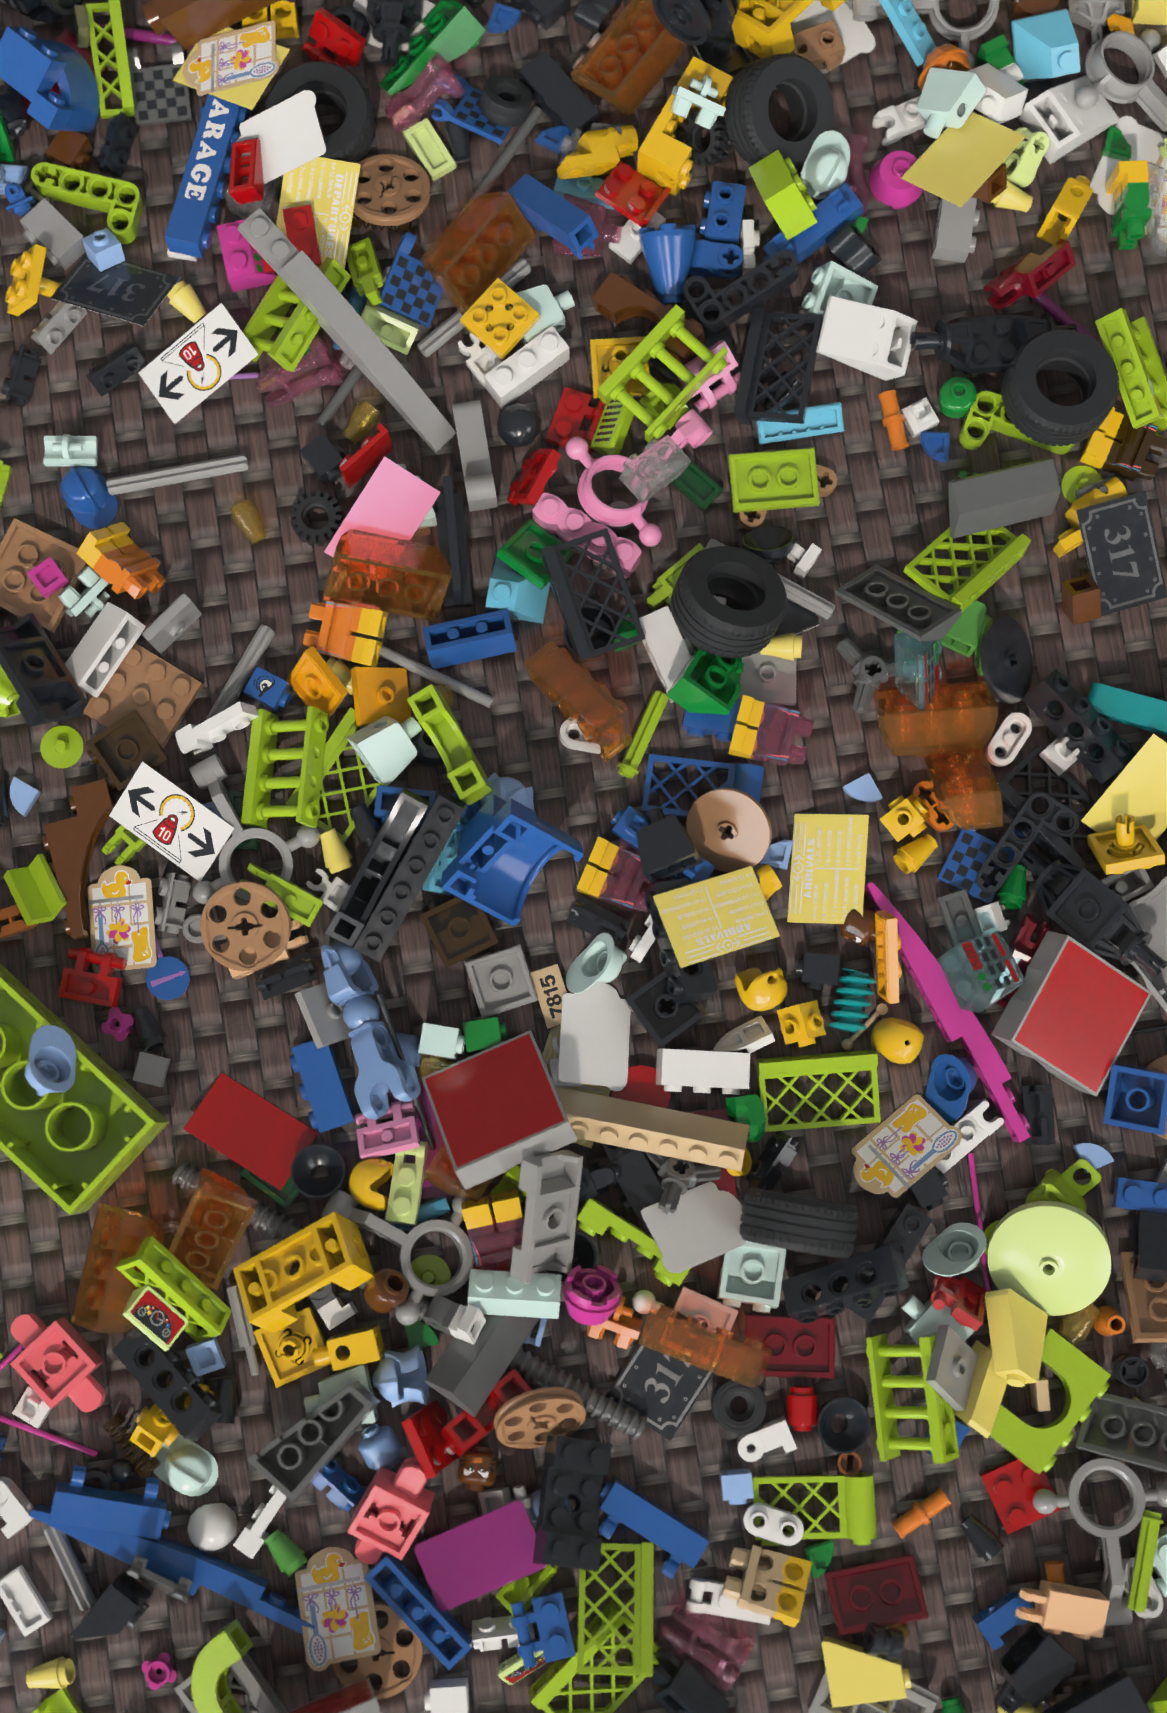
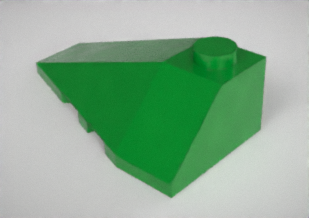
M440 0L422 21L425 28L417 37L412 36L407 43L409 45L407 54L398 57V65L391 66L379 86L392 96L463 55L469 49L476 47L486 30L465 6L456 0Z
M697 647L666 696L690 713L728 715L741 694L740 675L744 670L743 657H719Z

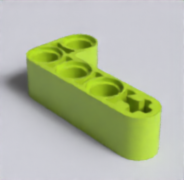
M47 162L38 163L32 168L31 179L42 197L48 196L55 201L108 213L107 224L109 229L121 244H128L135 240L144 210L143 200L135 184ZM79 184L77 189L68 190L71 185ZM99 191H107L102 197L96 196ZM128 197L135 198L131 203H124V200ZM119 224H128L125 229H116Z
M981 391L977 394L976 401L966 415L959 433V442L967 450H976L981 447L990 429L1056 454H1066L1075 445L1048 446L1044 443L1041 444L1033 441L1030 437H1026L1019 429L1015 428L1014 424L1005 418L1004 414L1006 412L1002 404L1001 395L991 391ZM977 404L987 405L990 412L981 411ZM975 429L980 434V437L973 438L969 435L968 430Z

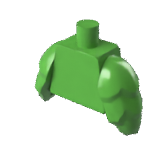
M950 589L947 594H952L954 590ZM976 600L962 613L942 640L933 641L968 658L974 652V664L978 676H983L980 661L981 639L986 626L992 618L985 614L986 605ZM899 629L896 632L901 640L909 636Z

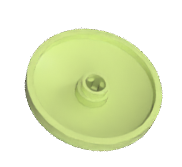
M1036 1201L1013 1209L996 1225L988 1246V1267L991 1278L998 1290L1010 1288L1047 1313L1048 1316H1059L1077 1312L1090 1305L1100 1296L1108 1283L1111 1273V1251L1105 1233L1087 1213L1062 1202Z

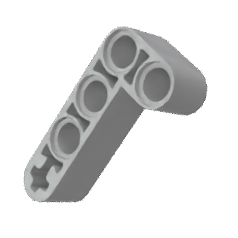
M480 400L452 404L469 512L497 508L496 491Z

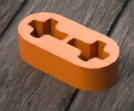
M922 781L918 783L911 791V795L913 794L915 798L921 793L919 788L923 791L927 789L931 791L929 799L933 805L931 806L926 799H923L929 808L927 813L930 815V818L926 820L927 823L939 832L952 828L957 819L953 807L932 782ZM936 807L941 814L946 812L949 815L946 819L948 825L943 822L940 824L936 822L935 819L938 818V814L933 808Z
M17 904L0 910V921H9L10 924L1 927L0 939L35 928L38 924L27 926L24 920L16 921L15 918L22 916Z

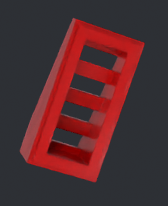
M258 138L232 143L229 194L238 204L263 200L264 186L261 146ZM250 153V156L241 157V154Z

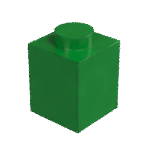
M498 1017L463 1022L468 1053L483 1051L502 1043L504 1040H508L505 1022L499 1023Z

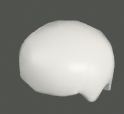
M205 1504L198 1507L189 1518L187 1531L190 1541L199 1550H219L227 1546L236 1536L238 1521L235 1512L226 1504Z

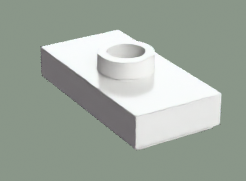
M656 212L646 228L654 227L656 230H660L659 225L665 224L666 218ZM629 219L609 243V248L631 265L642 252L639 241V229L642 227Z
M22 1565L0 1579V1597L24 1637L53 1618L52 1613Z

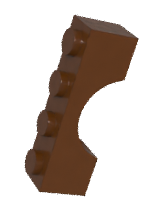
M613 272L608 275L591 298L595 311L617 325L635 317L647 318L658 324L674 307L670 304L663 305L657 301L656 296L646 289L641 291L635 287L633 281L627 276L621 275L619 277ZM692 318L689 320L684 319V328L704 345L706 341L701 324ZM670 336L664 343L665 349L682 365H686L696 356V353L677 336L674 338Z

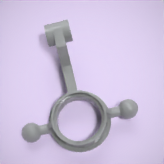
M853 0L854 21H873L878 19V13L887 16L879 0ZM911 0L918 15L929 14L933 27L941 36L950 41L958 42V48L964 49L971 69H973L975 58L970 53V41L978 39L992 27L998 14L999 0H989V9L985 17L976 25L968 28H957L947 23L940 13L939 0Z
M1153 29L1144 31L1138 38L1131 33L1118 31L1098 40L1089 49L1085 59L1086 73L1092 86L1085 85L1077 91V105L1082 109H1090L1097 104L1099 94L1110 101L1121 104L1136 101L1162 131H1167V96L1152 80L1155 72L1152 52L1156 51L1160 46V34ZM1104 49H1119L1134 61L1139 73L1138 84L1125 83L1109 70L1104 59Z
M214 754L190 767L189 770L198 787L202 791L206 788L209 789L211 798L223 820L234 827L231 833L233 836L225 843L220 853L219 872L221 877L212 882H198L193 888L194 899L198 903L206 904L218 890L229 884L239 882L231 869V857L235 848L241 842L252 838L267 840L279 850L283 861L280 877L290 881L293 872L291 852L300 847L311 848L317 845L320 840L319 830L303 825L298 829L295 837L285 842L278 834L268 829H245L231 804L228 791L222 782L223 779L228 777V774L219 757ZM239 888L236 891L235 895L248 901L251 900V895L246 890Z
M337 1190L331 1195L320 1215L323 1218L335 1211L356 1223L358 1228L373 1232L400 1248V1269L408 1284L413 1288L408 1300L403 1301L396 1308L395 1315L401 1324L411 1325L418 1320L420 1315L418 1305L423 1295L445 1296L457 1291L468 1280L470 1269L473 1268L474 1252L472 1244L466 1233L459 1227L463 1220L461 1202L474 1199L468 1193H460L454 1197L452 1201L454 1212L449 1221H426L415 1226L408 1234L369 1212L356 1209L358 1202L351 1195L341 1190ZM431 1231L441 1232L449 1236L456 1244L460 1257L455 1275L448 1282L439 1286L429 1285L421 1281L413 1272L410 1263V1253L415 1241L421 1235Z
M1100 1458L1086 1462L1075 1471L1068 1486V1494L1055 1495L1051 1490L1040 1489L1033 1496V1506L1041 1514H1050L1056 1507H1069L1074 1519L1083 1529L1101 1538L1104 1561L1101 1592L1110 1601L1105 1626L1131 1625L1132 1610L1127 1607L1128 1596H1122L1125 1583L1118 1537L1128 1534L1139 1524L1145 1510V1502H1157L1160 1506L1167 1507V1482L1159 1483L1155 1489L1144 1490L1139 1478L1128 1466L1117 1460ZM1097 1470L1109 1471L1117 1475L1125 1483L1130 1495V1507L1126 1517L1120 1523L1111 1527L1100 1526L1092 1522L1084 1514L1079 1502V1490L1083 1480L1090 1473Z

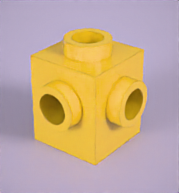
M912 794L906 799L902 795L888 805L891 811L880 818V821L891 835L899 842L909 833L914 838L927 828L924 822L930 818V815L927 813L929 808L920 797L915 798Z
M817 1000L777 1010L781 1032L786 1045L797 1042L798 1047L815 1044V1037L826 1035L824 1021L820 1014Z
M155 1403L151 1409L146 1406L135 1420L138 1425L130 1441L152 1457H155L164 1444L170 1447L180 1432Z

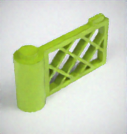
M859 1472L854 1476L844 1474L752 1476L753 1504L764 1503L774 1506L784 1495L796 1507L792 1513L797 1514L800 1511L812 1522L804 1531L802 1539L848 1538L853 1540L854 1545L871 1544V1539L877 1538L873 1473ZM837 1482L838 1494L829 1503L817 1490L824 1483ZM788 1483L784 1488H782V1487L779 1485V1484ZM794 1483H802L810 1490L800 1503H797L787 1493ZM809 1483L818 1484L813 1488ZM759 1484H772L780 1493L768 1504L759 1496ZM813 1495L826 1506L816 1519L803 1508ZM837 1501L839 1503V1512L833 1507ZM831 1510L839 1518L840 1530L827 1531L818 1522ZM754 1517V1523L758 1526H761L760 1520L763 1517ZM791 1525L784 1526L789 1530L784 1532L786 1535L793 1534L794 1528ZM816 1526L820 1531L811 1530ZM755 1536V1540H761L762 1546H780L779 1543Z

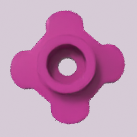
M112 1007L109 1009L107 1021L101 1026L102 1032L115 1036L116 1041H124L133 1029L134 1018L131 1014L122 1013L120 1008ZM117 1021L120 1023L119 1027L116 1026Z
M162 1652L158 1658L152 1661L145 1660L142 1664V1671L145 1673L148 1686L153 1690L159 1689L166 1682L172 1683L177 1678V1671L172 1668L170 1664L171 1657L168 1653ZM158 1668L162 1669L161 1674L157 1673Z

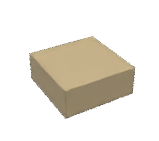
M1039 1376L1038 1382L1030 1383L1031 1405L1037 1411H1050L1048 1379Z

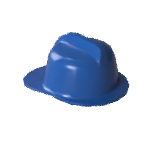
M91 466L69 468V471L61 481L60 491L74 517L81 525L87 528L100 529L108 526L117 514L118 502L115 495H110L104 476L98 469Z
M946 1053L936 1057L932 1063L926 1088V1102L946 1122L956 1121L962 1116L969 1094L975 1088L977 1078L975 1070L970 1064V1059L967 1057L957 1058Z

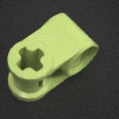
M1021 127L1016 132L1026 136V141H1022L1003 163L1006 164L1007 180L1019 187H1026L1035 178L1040 162L1048 149L1049 139L1045 132L1037 131L1032 133L1028 128Z

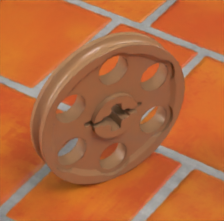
M394 154L375 155L358 163L360 164L359 178L365 177L369 179L366 183L357 184L353 213L360 219L380 226H396L410 222L424 212L430 200V181L427 173L418 163L407 157ZM384 166L393 168L390 172H383L379 169ZM407 176L418 177L416 181H407L404 178ZM411 196L420 198L419 201L413 203L408 202L406 199ZM362 198L371 200L368 204H359L357 201ZM385 208H393L396 210V212H394L393 214H385L382 212V210Z
M241 881L229 884L211 896L201 915L200 932L205 948L221 965L237 971H253L269 965L283 953L291 935V917L285 902L273 889L261 883ZM239 888H245L250 892L251 900L247 905H241L235 899V893ZM266 901H273L277 904L278 912L275 917H267L263 914L262 906ZM216 905L224 907L227 912V916L222 922L215 921L211 916V910ZM244 918H247V922L253 923V925L263 924V926H255L248 930V934H245L244 929L229 928V926L239 925L244 921ZM270 930L278 932L281 936V942L277 947H271L265 942V935ZM217 935H224L229 939L230 946L226 951H219L215 948L214 940ZM246 947L254 949L257 954V959L252 964L245 963L241 958V952Z
M548 1387L532 1390L514 1397L497 1411L494 1417L496 1436L502 1444L512 1448L529 1449L546 1446L547 1436L559 1435L568 1437L579 1429L585 1420L586 1411L581 1396L571 1389Z
M374 1601L375 1612L379 1610L384 1611L389 1618L385 1626H378L380 1646L386 1652H381L379 1657L372 1655L357 1658L358 1666L353 1671L343 1669L341 1662L333 1663L332 1666L336 1676L345 1687L366 1679L369 1674H378L381 1676L383 1684L380 1688L373 1689L376 1699H384L400 1693L413 1681L421 1664L423 1642L386 1602ZM400 1629H408L412 1632L414 1638L410 1644L404 1645L398 1642L396 1634ZM404 1660L408 1662L410 1672L405 1676L397 1675L393 1669L396 1661Z

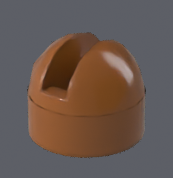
M857 1452L841 1454L838 1458V1468L844 1475L854 1476L862 1468V1458ZM848 1455H854L853 1470H847Z

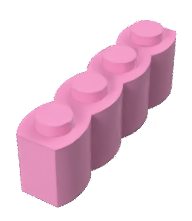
M543 493L532 510L533 521L550 534H557L562 542L607 528L624 578H630L641 561L642 551L634 542L626 538L617 537L609 527L601 523L592 522L584 512L575 508H568L559 497L553 494ZM603 537L592 540L587 551L603 558L607 549ZM583 543V544H580V545H577V546H579V547H581V548L584 549L586 543ZM608 553V555H607V557H606L605 560L611 562V559H610V556H609V553ZM589 557L591 560L600 563L599 561ZM608 566V568H609L613 573H615V570H614L613 568H611V567Z

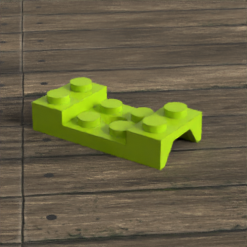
M594 1198L586 1200L577 1214V1220L580 1221L578 1227L594 1237L596 1232L603 1235L607 1227L610 1226L612 1227L610 1230L612 1235L624 1243L628 1239L632 1240L637 1244L636 1250L649 1259H652L655 1255L656 1258L651 1264L655 1270L654 1275L669 1287L673 1282L680 1286L691 1269L689 1268L680 1273L667 1271L663 1266V1255L654 1238Z

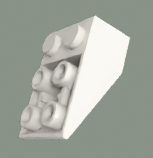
M1087 75L1045 91L1026 103L1020 115L1019 121L1024 128H1028L1032 133L1041 131L1047 134L1049 145L1044 157L1049 164L1120 120L1101 94H1099L1097 104L1090 109H1082L1077 105V91L1085 85L1092 86Z
M830 296L816 352L885 381L904 376L912 345L910 344V335L916 330L917 320L894 310Z

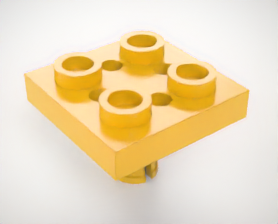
M35 244L29 250L24 251L19 258L13 260L10 269L13 282L12 286H9L5 301L9 303L7 313L19 316L37 303L38 294L51 297L61 285V282L42 277L46 247Z
M497 278L459 321L503 360L541 317L536 310ZM508 304L513 305V308L509 306L508 310L505 309ZM489 305L493 307V310H491L490 307L487 309V311L485 310L486 307Z
M646 336L590 340L594 398H598L597 389ZM647 361L644 365L646 366L645 370L649 373V362ZM604 367V370H607V367H609V371L604 372L602 368ZM631 378L625 385L627 393H631L634 396L646 395L647 387L638 379L634 380Z
M1124 814V822H1122L1121 815L1115 818L1116 830L1087 835L1088 846L1106 875L1121 874L1125 871L1141 868L1149 869L1153 866L1165 864V853L1145 824L1135 826V817L1130 814Z
M311 1306L296 1312L299 1320L274 1334L262 1328L253 1331L276 1388L327 1366L316 1367L314 1363L312 1349L326 1346V1342ZM286 1328H290L292 1330V1335L286 1336L290 1333V1331L287 1330L284 1333V1330ZM306 1336L311 1337V1339H312L311 1344H309V1342H310L309 1338H307V1339L305 1340V1342H304V1338H305Z

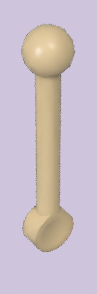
M881 1003L876 1006L875 1012L863 1024L866 1026V1029L880 1015H885L888 1012L887 1005ZM857 1030L849 1039H844L841 1043L842 1048L850 1050L853 1047V1042L865 1030Z

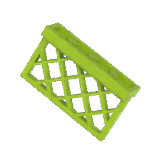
M949 527L906 565L903 572L928 592L962 609L963 613L1023 557L1031 539L1023 533L1017 538L1005 527H998L966 535V543H953ZM972 535L985 536L986 544H973ZM991 536H999L1007 543L1005 545H992ZM935 550H948L949 559L935 558ZM954 551H968L969 560L955 559ZM974 552H987L988 561L975 560ZM918 565L931 566L932 575H924L916 567ZM937 566L950 567L952 576L938 575ZM957 567L970 568L971 576H958ZM939 583L953 584L954 592L948 595L940 589Z
M351 707L325 744L322 781L327 775L338 773L342 790L325 793L323 782H321L320 798L322 797L326 814L319 815L318 819L327 818L328 826L320 820L317 821L319 828L328 831L332 829L331 816L347 813L348 828L343 835L337 832L343 843L346 842L355 828L354 821L351 820L349 811L351 809H349L346 793L363 789L364 803L369 807L376 796L377 786H383L379 782L365 785L362 768L367 767L365 764L361 765L360 757L356 751L355 755L358 766L341 769L340 754L342 751L354 749L352 746L346 747L349 742L347 737L355 733L359 727L356 726L355 710ZM336 762L338 770L330 771V769ZM359 769L362 786L345 789L342 772ZM374 787V789L368 796L366 789ZM299 788L294 790L285 805L298 804ZM343 794L346 810L329 813L326 796Z
M871 1049L756 1059L759 1096L764 1106L766 1119L765 1132L881 1123L877 1053ZM870 1070L871 1081L862 1091L851 1080L858 1071ZM844 1072H851L848 1077L842 1074ZM837 1073L844 1081L832 1093L822 1082L829 1074ZM822 1074L818 1080L812 1076ZM799 1076H808L815 1082L805 1095H802L792 1086ZM784 1077H792L789 1082L784 1079ZM778 1078L785 1084L784 1088L775 1098L766 1091L765 1079ZM848 1083L860 1093L850 1106L837 1097ZM818 1086L830 1095L829 1099L820 1109L808 1100ZM789 1088L801 1098L791 1111L779 1102ZM870 1089H871V1093H872V1098H870V1097L867 1095V1093L870 1091ZM766 1096L772 1100L768 1106ZM863 1097L872 1103L873 1116L861 1117L853 1110ZM834 1099L846 1108V1111L838 1119H831L824 1113ZM804 1102L817 1111L810 1121H801L794 1115ZM775 1104L788 1114L781 1123L768 1124V1112ZM850 1113H852L855 1116L846 1118ZM822 1115L826 1120L817 1119ZM791 1118H793L796 1121L787 1123Z
M602 1543L601 1554L607 1561L599 1568V1571H588L591 1577L585 1582L586 1570L579 1569L577 1674L652 1677L654 1543ZM605 1551L616 1552L610 1557ZM621 1552H635L634 1565L625 1573L615 1563L614 1559ZM609 1564L622 1576L610 1589L598 1577ZM633 1571L634 1582L628 1577ZM594 1579L606 1591L605 1595L595 1605L585 1595V1588ZM624 1580L634 1589V1597L626 1605L613 1593ZM609 1595L622 1608L610 1621L598 1610V1607ZM585 1602L591 1607V1609L586 1614ZM633 1603L634 1615L628 1609ZM593 1612L606 1624L595 1637L585 1629V1620ZM624 1612L634 1621V1629L626 1638L612 1625ZM608 1628L622 1641L610 1654L597 1642ZM584 1634H585V1635L589 1638V1640H590V1642H589L585 1647H584ZM633 1635H634V1648L628 1643V1640H629ZM594 1644L606 1658L597 1667L584 1666V1653ZM623 1645L634 1655L633 1668L620 1667L612 1659ZM609 1661L614 1667L603 1666Z
M612 1599L600 1612L610 1621L621 1610V1607ZM625 1613L612 1624L617 1630L623 1623L631 1630L634 1629V1621ZM597 1615L585 1629L595 1637L606 1624ZM610 1628L597 1640L603 1649H610V1653L621 1643L615 1642V1634ZM584 1634V1647H585V1646L590 1642V1640H589V1638ZM634 1635L632 1636V1641H628V1643H629L633 1648H634ZM577 1636L573 1640L576 1656L555 1660L528 1688L530 1702L545 1713H613L646 1677L632 1675V1679L627 1684L615 1685V1675H610L611 1685L594 1686V1674H589V1687H572V1678L577 1673ZM653 1640V1651L656 1653L661 1647ZM594 1644L584 1653V1666L597 1667L599 1665H593V1655L598 1651ZM632 1654V1662H631V1663H617V1664H618L620 1667L633 1668V1657H634V1655ZM654 1654V1655H653V1663H654V1664L656 1663V1664L658 1665L660 1662H658V1660H656V1657H655V1654ZM610 1663V1664H605L603 1667H614V1666ZM611 1692V1702L606 1707L594 1708V1693ZM589 1694V1708L572 1709V1695ZM556 1695H568V1709L554 1710L548 1703Z

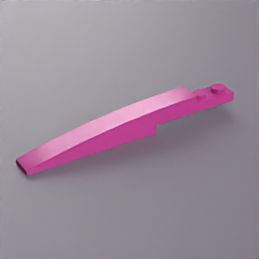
M873 882L865 885L864 891L875 911L886 910L897 918V933L901 940V948L898 950V953L946 1042L959 1040L999 1116L1004 1119V1125L1012 1140L1020 1143L1030 1138L1027 1131L1030 1129L1027 1119L1022 1113H1017L1013 1105L1016 1102L1014 1095L1007 1086L1003 1087L1002 1083L1010 1080L1012 1077L971 1008L930 950Z

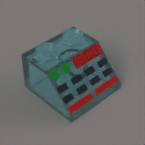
M904 632L894 634L895 687L918 710H924L939 693V680L942 679V670L939 665V654L942 652L941 641L920 642Z
M995 931L961 942L937 958L961 1010L981 1013L1026 982L1001 931Z

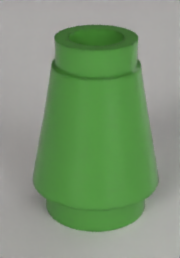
M279 1529L264 1541L281 1573L285 1572L288 1577L294 1575L308 1561L304 1556L306 1552Z

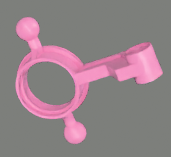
M692 409L675 424L677 430L664 445L639 463L621 455H607L593 459L588 453V444L585 439L581 437L569 439L566 443L567 455L571 459L580 460L586 467L577 487L578 498L583 509L590 517L604 525L620 527L633 523L639 530V539L644 545L649 547L657 545L662 539L661 529L656 524L648 523L642 517L648 503L649 483L647 477L672 461L686 444L689 443L693 448L700 446L713 433L712 429ZM603 470H615L625 474L632 480L637 489V503L627 509H616L607 506L594 494L592 477Z

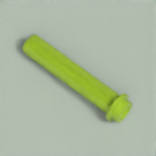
M657 690L652 693L622 762L617 764L619 768L618 774L629 779H633L635 775L639 774L638 766L669 699L665 693Z
M1144 1510L1141 1518L1127 1602L1128 1609L1136 1612L1146 1611L1160 1523L1164 1524V1521L1161 1520V1513Z

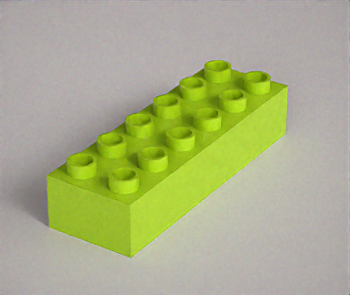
M0 963V1150L69 1215L86 1212L168 1125L169 1121ZM45 1025H54L64 1029L71 1036L75 1044V1081L67 1091L46 1093L43 1096H38L37 1090L28 1083L25 1076V1069L29 1060L30 1042L32 1035L38 1028Z

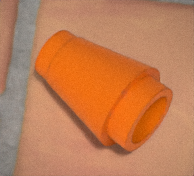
M1100 1307L1093 1315V1326L1103 1336L1120 1334L1125 1329V1321L1120 1312L1114 1307ZM1114 1320V1325L1111 1327V1321Z

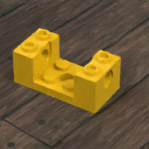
M740 0L739 8L732 24L736 44L760 58L777 54H790L795 49L790 23L814 0ZM846 0L819 1L822 6L834 12Z
M693 57L676 86H681L693 93H697L696 89L689 87L692 78L701 82L704 76L708 75L712 77L711 87L717 89L718 94L716 98L708 95L705 98L725 107L726 96L734 77ZM671 94L638 150L637 172L653 181L663 190L666 187L670 188L669 194L676 197L680 188L685 190L692 177V174L689 172L694 161L690 160L692 148L676 140L674 133L678 126L682 127L683 122L687 121L689 114L694 115V112H699L700 107L692 104L686 118L671 112L675 97Z
M335 1211L233 1268L248 1322L273 1334L299 1320L293 1303L331 1282L351 1291L369 1281L375 1275L358 1225ZM299 1261L300 1268L298 1272L290 1275L292 1264Z

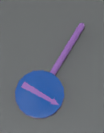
M155 934L158 959L156 966L150 967L147 970V987L159 999H177L185 993L189 986V970L185 963L178 958L163 956Z

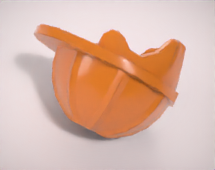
M952 44L934 47L927 55L923 72L918 79V86L922 91L931 67L958 71L971 70L968 56L964 49L957 48Z

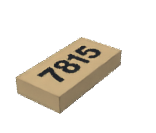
M558 964L530 972L547 1029L561 1025L562 996L567 993Z

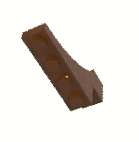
M105 778L71 788L73 796L69 797V803L74 814L77 813L78 816L43 825L45 834H42V841L46 851H50L52 857L49 867L55 879H57L61 892L67 902L64 906L67 917L63 919L64 928L67 935H71L72 939L79 941L90 938L86 914V887L91 858L98 838L110 817L109 815L117 804L113 788L107 783Z

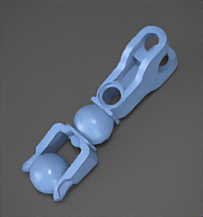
M341 941L333 943L331 946L326 944L321 947V954L325 967L323 974L328 997L331 1002L338 1004V1006H344L343 1020L347 1027L353 1030L348 1035L351 1037V1047L359 1069L354 1093L363 1115L369 1119L376 1120L384 1116L389 1110L387 1096L389 1088L396 1099L409 1102L420 1095V1084L414 1067L398 1057L391 1036L384 1026V1021H379L380 1008L376 1001L371 998L375 995L374 992L378 990L379 986L368 963L363 960L362 954L353 949L354 945L350 947Z

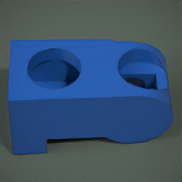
M1018 1592L1007 1593L972 1617L994 1651L1004 1645L1000 1638L1001 1635L1015 1625H1024L1029 1622V1620H1023L1015 1616L1017 1607L1032 1608L1031 1603L1019 1597L1020 1593Z

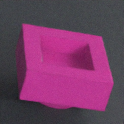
M51 556L27 572V575L45 599L69 583V580Z

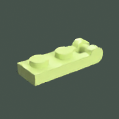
M420 1141L419 1148L395 1153L385 1219L387 1223L417 1226L428 1142ZM406 1156H416L415 1164L405 1163Z

